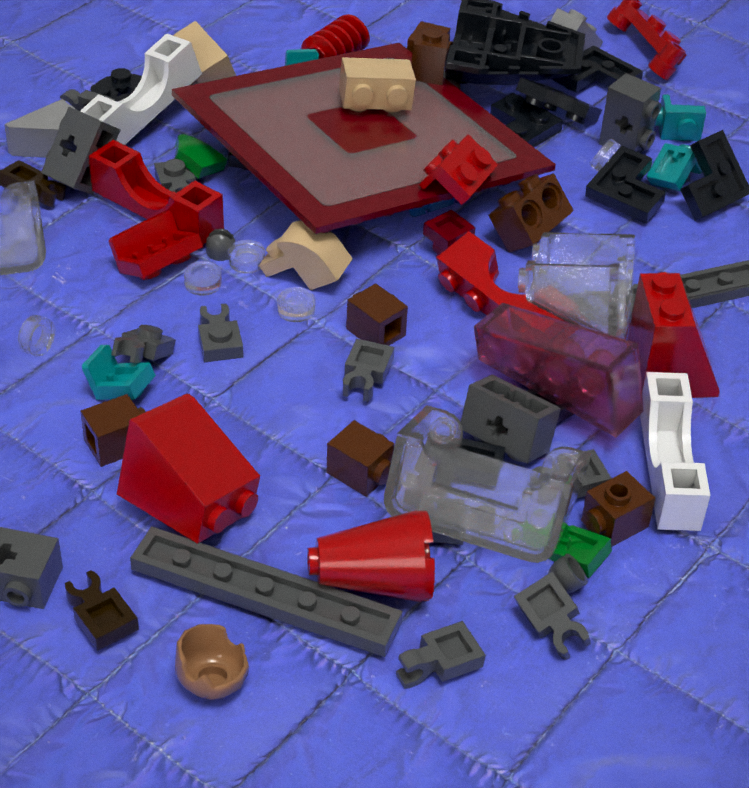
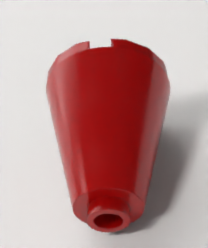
M414 510L316 538V547L307 548L308 574L317 575L318 584L417 602L429 601L432 599L434 592L435 559L430 558L429 543H433V534L428 512L426 510Z

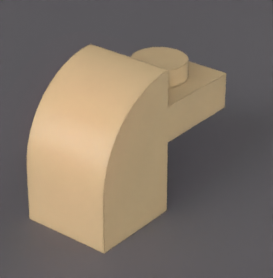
M295 221L291 223L282 237L273 241L266 248L268 253L258 266L266 277L294 268L307 287L313 290L338 281L353 258L331 231L315 234L302 221Z

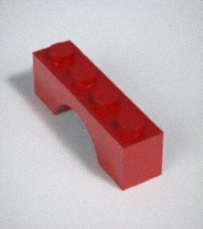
M114 139L89 155L92 191L145 219H149L163 211H171L178 230L199 233L202 245L206 243L209 234L213 230L224 229L223 194L195 180L177 193L166 189L150 174L140 152Z
M470 231L436 257L440 273L438 278L443 287L449 292L455 291L462 296L468 306L475 312L481 311L488 316L498 330L509 332L527 352L531 353L544 346L554 354L579 333L576 309L551 290L546 289L533 294L521 295L499 288L495 284L496 278L499 275L495 249Z

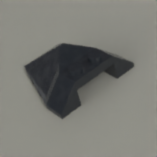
M493 0L461 1L453 45H450L446 60L445 79L455 80L462 84L515 85L518 84L521 77L531 81H540L580 74L586 34L548 21L546 25L529 20V13L520 11L518 16L502 10L503 4Z

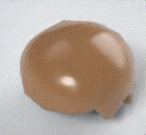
M198 624L184 630L176 645L175 674L185 689L198 697L215 700L223 699L242 687L249 672L243 643L233 644L228 639L226 628L221 625Z

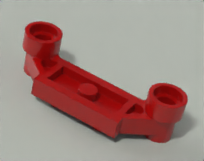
M622 0L618 7H613L607 15V19L624 32L633 24L658 52L648 64L649 68L661 78L669 80L676 71V64L679 65L687 56L685 50L679 46L681 40L670 31H665L664 29L667 25L657 16L652 14L649 17L639 8L642 6V3L639 0Z

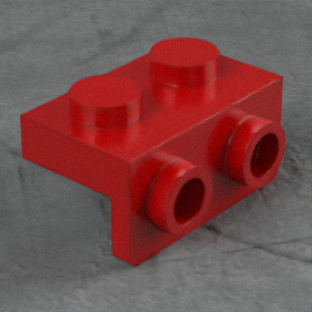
M467 134L459 143L452 139L423 169L427 176L419 183V186L424 190L436 179L462 205L475 193L498 164L492 159L490 153L485 148L481 147Z
M163 211L109 238V245L119 273L140 277L141 280L152 279L162 273L161 269L169 264H179L189 260L192 252L203 247L199 233L178 230L171 211Z

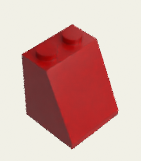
M640 273L626 342L640 399L646 372L687 373L692 398L718 397L720 393L680 273Z
M186 393L129 420L117 489L118 496L197 544L215 533L222 532L227 526L239 519L248 517L254 511L258 503L257 489L260 475L192 395Z

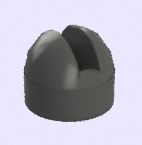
M223 228L213 230L206 240V253L208 257L217 261L231 259L236 253V242L233 234Z
M565 554L556 560L548 574L550 572L555 574L568 594L576 592L588 583L584 570L570 554Z

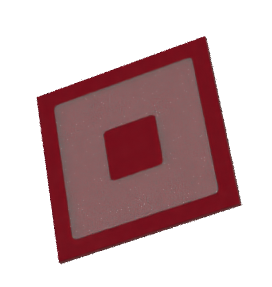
M400 43L172 89V96L315 234L327 233L333 229L352 224L356 225L363 221L382 216H391L397 212L421 208L427 204L453 199L454 197L436 179L424 190L419 186V183L427 176L423 169L452 139L459 143L467 134L481 147L485 148L490 153L492 159L498 164L475 192L499 185H507L534 174L540 175L555 171L556 167L555 163L444 77L442 85L420 81L415 82L412 110L387 112L383 109H367L359 112L343 108L339 91L342 57L404 59L412 62L413 53Z

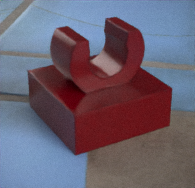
M451 209L424 222L423 235L433 242V251L439 255L468 231L475 235L476 227Z

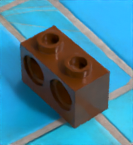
M554 173L539 178L538 174H534L522 180L518 184L520 189L501 197L498 200L500 206L488 215L508 252L535 245L574 211Z

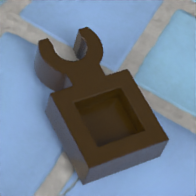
M20 160L0 170V186L9 189L16 196L29 198L33 195L38 197L41 203L50 207L54 206L56 198L61 201L64 200L67 188L64 184L48 180L47 175Z
M90 570L86 572L89 588L79 590L68 581L65 583V590L68 602L74 607L75 621L98 651L139 630L138 617L118 591L112 588L102 593L100 577L97 573Z

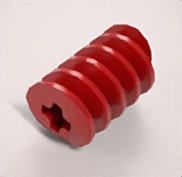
M346 14L306 38L301 45V49H316L319 53V59L365 49L370 42V35L367 27L359 18Z

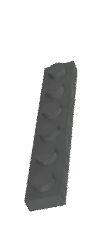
M152 526L130 557L131 570L383 657L386 656L402 623L403 611L330 586L320 585L318 582L203 543L197 544L188 538Z

